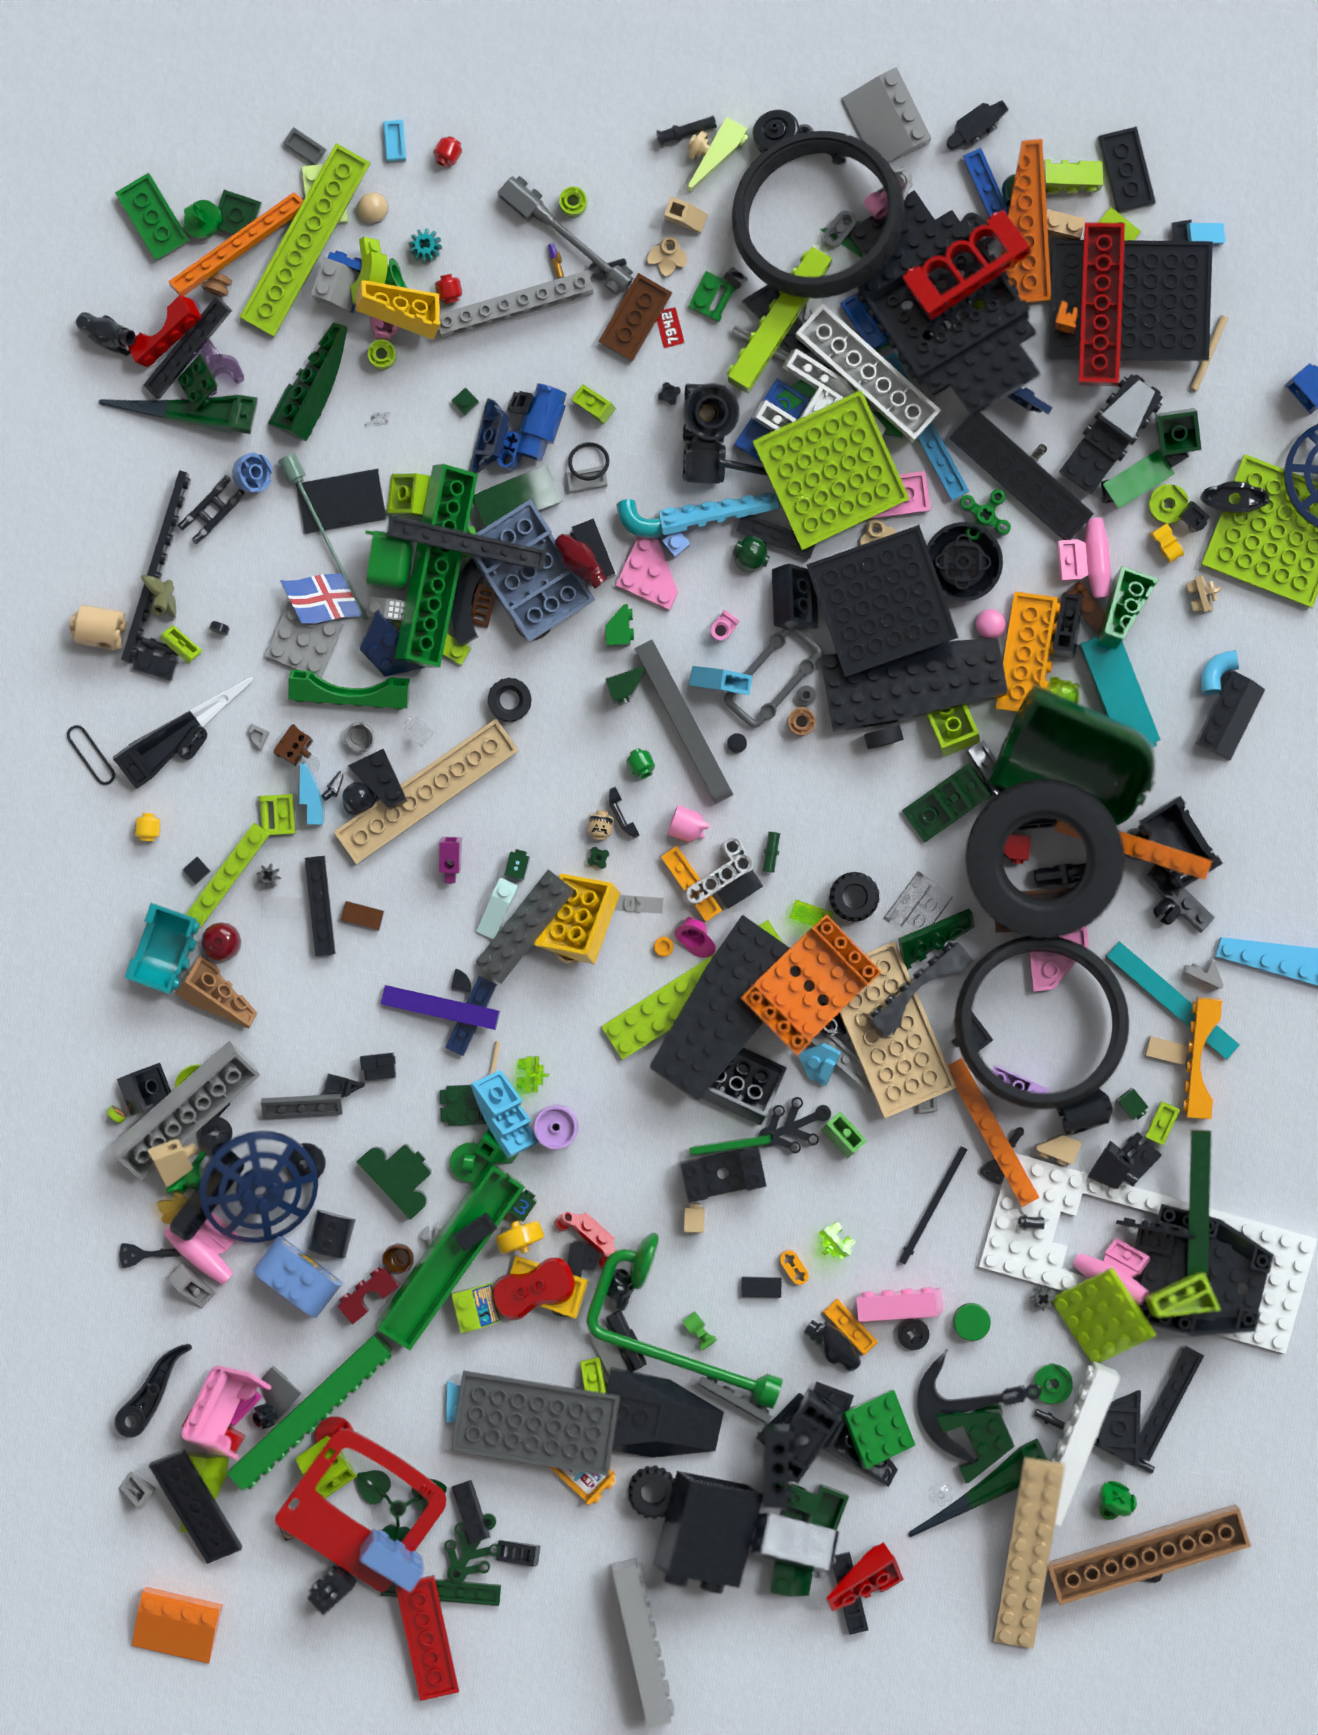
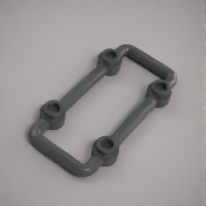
M782 629L781 632L774 633L770 638V644L744 672V674L752 676L776 648L779 649L785 645L786 637L790 632H793L815 652L810 659L802 660L800 670L773 701L761 707V714L756 720L732 701L736 693L727 692L725 694V705L750 727H760L766 719H772L776 715V708L802 678L815 671L816 663L821 658L823 651L820 645L801 629Z

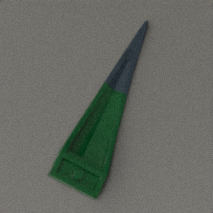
M245 395L210 397L209 406L203 407V405H200L196 410L193 409L188 399H100L99 404L230 434L232 432L251 434L258 397Z
M1038 1438L1019 1447L980 1483L948 1507L909 1531L908 1535L910 1537L915 1536L1020 1488L1025 1457L1048 1461Z

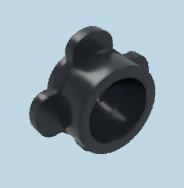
M665 382L662 385L661 393L658 394V398L661 401H667L670 405H674L677 395L681 393V389L670 385L669 382Z

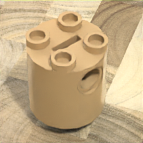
M81 605L80 609L71 616L69 626L75 643L110 650H121L122 638L120 636L121 632H125L126 629L125 613L118 610Z

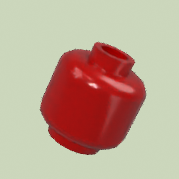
M451 136L441 138L433 151L436 163L442 167L454 166L462 154L461 143Z
M452 274L440 276L441 280L435 283L436 293L439 294V301H443L444 304L459 301V298L463 295L460 279L452 277Z

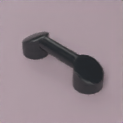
M616 787L609 789V806L620 828L632 838L639 837L640 835L634 823L627 824L617 804L622 799Z

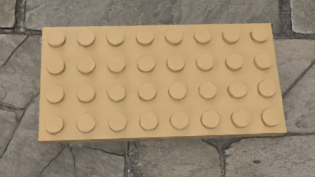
M895 941L865 953L882 972L839 1012L883 1119L957 1088L917 992L913 994L905 1008L901 1026L887 1038H881L866 1021L870 1017L869 1013L874 1008H880L885 1004V998L891 994L895 995L899 991L898 987L905 981H911Z

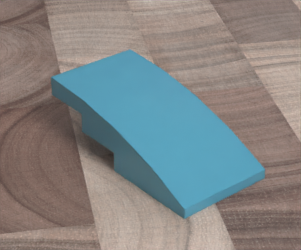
M501 1070L471 1084L482 1115L508 1159L539 1142L528 1125L531 1119L520 1106L523 1102L522 1098Z

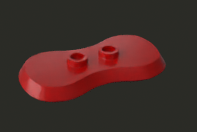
M556 1257L544 1260L530 1272L504 1275L496 1281L493 1287L495 1307L506 1320H519L537 1306L564 1303L573 1295L575 1290L574 1276L566 1261Z

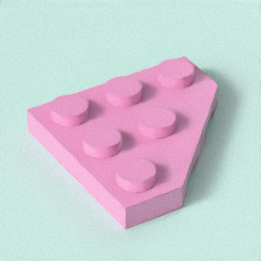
M637 537L616 586L670 610L678 591L660 542L656 538Z
M1087 926L1077 932L1061 936V938L1074 941L1086 948L1089 946ZM1029 952L1033 992L1053 990L1076 961L1050 952Z

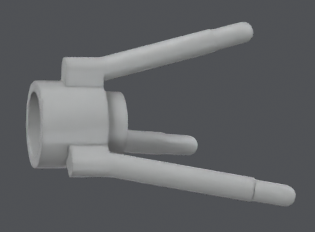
M902 166L901 168L893 169V171L896 173L901 188L905 187L903 192L905 200L913 183L911 182V173ZM884 187L879 189L878 192L882 193L884 191Z

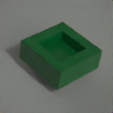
M466 387L451 400L464 416L479 404V401Z

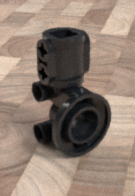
M686 383L683 408L685 420L683 441L690 442L684 445L683 481L690 483H723L725 468L717 466L718 458L726 459V447L721 443L724 442V437L730 434L737 425L739 419L737 399L725 385ZM703 404L711 405L715 411L714 418L709 422H705L700 416V408Z

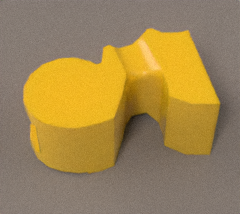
M1168 523L1149 534L1153 541L1159 542L1160 552L1170 564L1178 557L1184 556L1183 549L1177 542L1176 537L1172 535V530Z

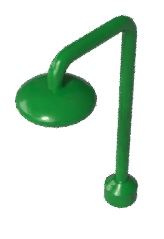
M650 1233L640 1242L636 1251L621 1249L615 1251L607 1258L586 1318L588 1330L595 1338L751 1391L758 1405L770 1409L774 1408L780 1394L782 1378L765 1374L753 1380L601 1328L598 1318L616 1266L622 1261L631 1262V1283L634 1289L640 1290L644 1286L652 1266L659 1236L657 1233Z

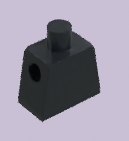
M1109 1141L1087 1176L1113 1189H1118L1123 1181L1134 1187L1139 1179V1176L1130 1171L1134 1160L1112 1141Z

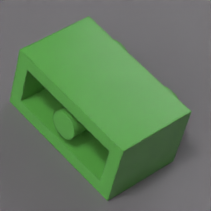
M841 1111L821 1129L847 1159L867 1142L865 1137Z

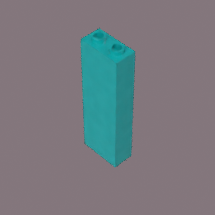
M1099 636L1078 645L1105 715L1136 729L1148 740L1152 748L1156 747V742L1161 739L1123 642L1120 643L1117 649L1099 644Z

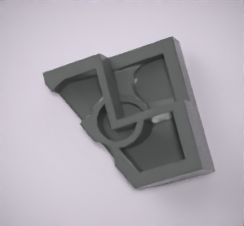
M273 1365L261 1380L272 1386L270 1390L264 1388L263 1390L269 1406L271 1405L275 1408L277 1412L276 1420H278L302 1392L289 1382L288 1378Z

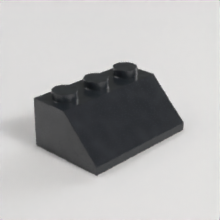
M790 563L773 568L774 626L787 630L817 629V594L808 569Z

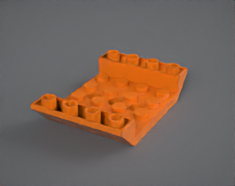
M826 914L785 952L741 998L798 1055L882 971ZM792 966H797L800 969L798 977L791 976L790 968ZM806 980H810L814 984V989L811 992L804 989L803 985ZM819 995L827 997L828 1002L825 1006L818 1004L817 999Z

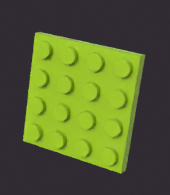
M1113 1267L1054 1295L1055 1300H1051L1092 1364L1093 1361L1101 1363L1152 1339L1156 1335Z

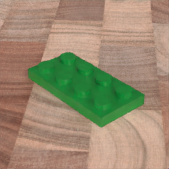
M149 172L115 192L156 262L190 242Z

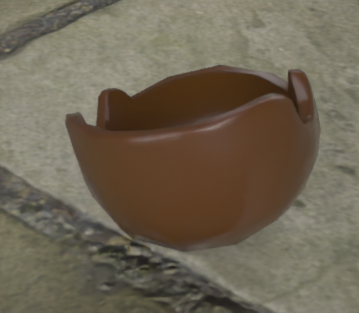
M396 1243L390 1245L382 1255V1263L389 1268L390 1272L403 1273L408 1271L413 1265L414 1254L407 1245Z

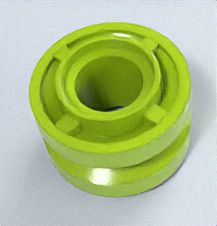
M575 186L565 188L559 197L560 208L569 217L582 215L587 208L585 192ZM570 198H577L579 202L577 205L571 206L568 204V200Z
M380 339L374 341L369 346L368 358L375 368L385 370L394 365L397 355L394 346L389 341ZM381 350L387 351V356L384 359L377 358V353Z

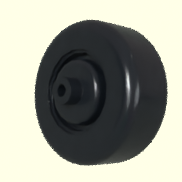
M779 109L771 110L761 115L753 127V139L761 154L774 144L801 133L796 117L788 111Z

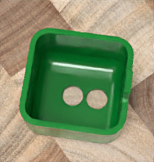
M366 530L365 534L373 535L366 584L373 588L393 591L405 590L410 580L414 553L413 543L386 536V532Z

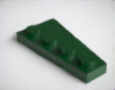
M968 908L898 938L900 954L907 970L912 968L911 964L917 960L921 962L926 959V955L934 949L938 951L943 948L948 940L954 941L974 928L972 911Z

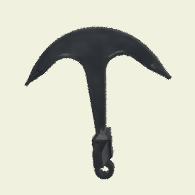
M946 1349L932 1363L921 1380L917 1397L919 1417L928 1436L937 1446L957 1458L975 1463L976 1461L962 1446L951 1439L947 1432L943 1433L937 1419V1414L966 1413L1004 1402L1005 1406L1022 1403L1026 1397L1030 1400H1036L1040 1397L1042 1389L1039 1384L1031 1383L1026 1389L1024 1385L1006 1388L1000 1394L946 1399L936 1389V1379L944 1365L948 1349ZM1030 1389H1036L1037 1394H1031Z

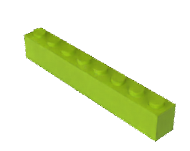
M812 246L809 251L803 253L800 259L801 264L798 268L795 266L791 274L806 277L825 276L832 265V258ZM779 291L781 295L770 304V312L767 316L764 315L758 324L760 326L757 332L753 331L748 339V346L746 349L742 348L737 356L739 360L728 369L727 375L730 384L749 394L810 297L801 298Z

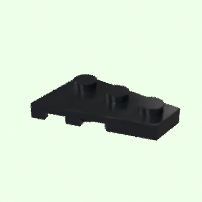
M384 749L348 765L390 810L408 801Z

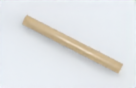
M1221 315L1210 340L1209 361H1201L1190 389L1198 391L1228 320L1226 316Z

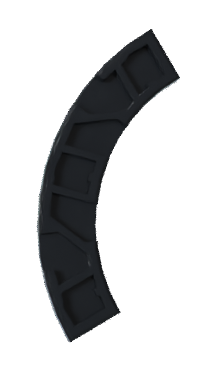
M473 558L465 565L457 580L452 605L453 628L461 647L478 638L473 623L472 601L483 575Z

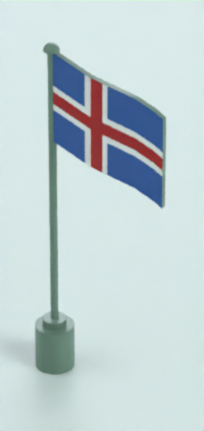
M292 453L278 460V464L287 482L298 485L341 574H321L299 580H280L300 623L316 624L346 617H361V619L366 620L368 618L367 614H365L301 484L306 474L296 454Z

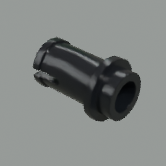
M1024 1214L1019 1216L1018 1226L1023 1230L1027 1228L1043 1230L1045 1219L1044 1217H1027Z

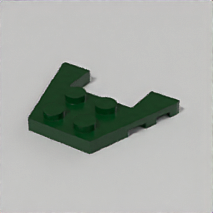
M999 1409L963 1414L962 1412H954V1414L944 1415V1413L937 1414V1419L943 1433L964 1426L976 1453L977 1459H974L975 1463L966 1462L959 1465L966 1484L1015 1447Z

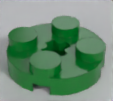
M1049 1363L1039 1368L1034 1375L1032 1383L1040 1385L1042 1393L1039 1399L1043 1402L1058 1404L1067 1400L1073 1390L1072 1376L1065 1367ZM1050 1379H1057L1058 1381L1056 1382V1384L1058 1385V1387H1052L1051 1389L1048 1388V1381Z

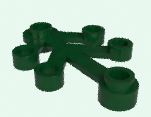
M492 1513L484 1514V1519H490L492 1522L490 1526H487L488 1530L493 1529L497 1522L496 1517ZM463 1522L457 1523L454 1528L455 1533L459 1536L463 1553L459 1562L455 1551L456 1542L449 1539L444 1544V1549L448 1552L451 1563L447 1570V1576L453 1583L463 1582L469 1574L487 1573L490 1570V1563L486 1560L481 1561L478 1565L467 1567L466 1565L471 1559L488 1555L497 1556L501 1551L500 1546L496 1543L481 1549H477L481 1541L469 1545L465 1527L463 1532L457 1530L459 1525L464 1527ZM447 1543H453L454 1548L448 1549ZM491 1547H497L498 1552L492 1553ZM481 1564H486L488 1569L482 1570ZM453 1571H460V1576H454Z

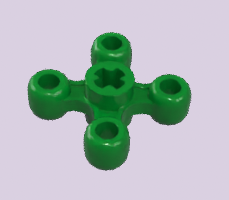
M996 489L992 491L989 496V502L986 505L977 504L970 495H964L960 499V508L974 514V524L982 527L986 525L992 526L1000 536L1007 535L1011 530L1010 523L1007 520L999 519L995 514L996 507L1005 501V493L1002 490ZM994 495H999L1001 499L995 500ZM964 501H970V506H966ZM983 511L990 515L987 520L980 516ZM1000 525H1005L1006 530L1002 531ZM966 529L965 534L970 536L971 541H976L980 537L979 532H977L976 536H971L969 533L971 529Z

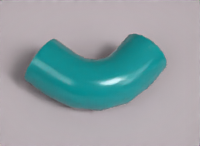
M632 499L621 500L616 504L621 524L629 533L641 538H661L662 526L659 518L646 519L638 514L636 502Z

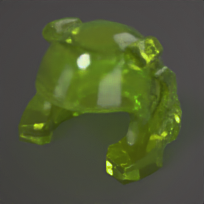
M1050 677L1052 693L1079 703L1080 694L1078 688L1080 686L1078 683L1073 684L1072 681L1060 680L1059 677Z

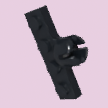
M1155 864L1143 877L1162 897L1161 901L1153 909L1155 917L1158 918L1165 913L1160 922L1170 925L1181 915L1200 933L1203 932L1215 917L1185 888L1180 889L1178 886L1175 888L1169 879L1171 875L1161 865Z

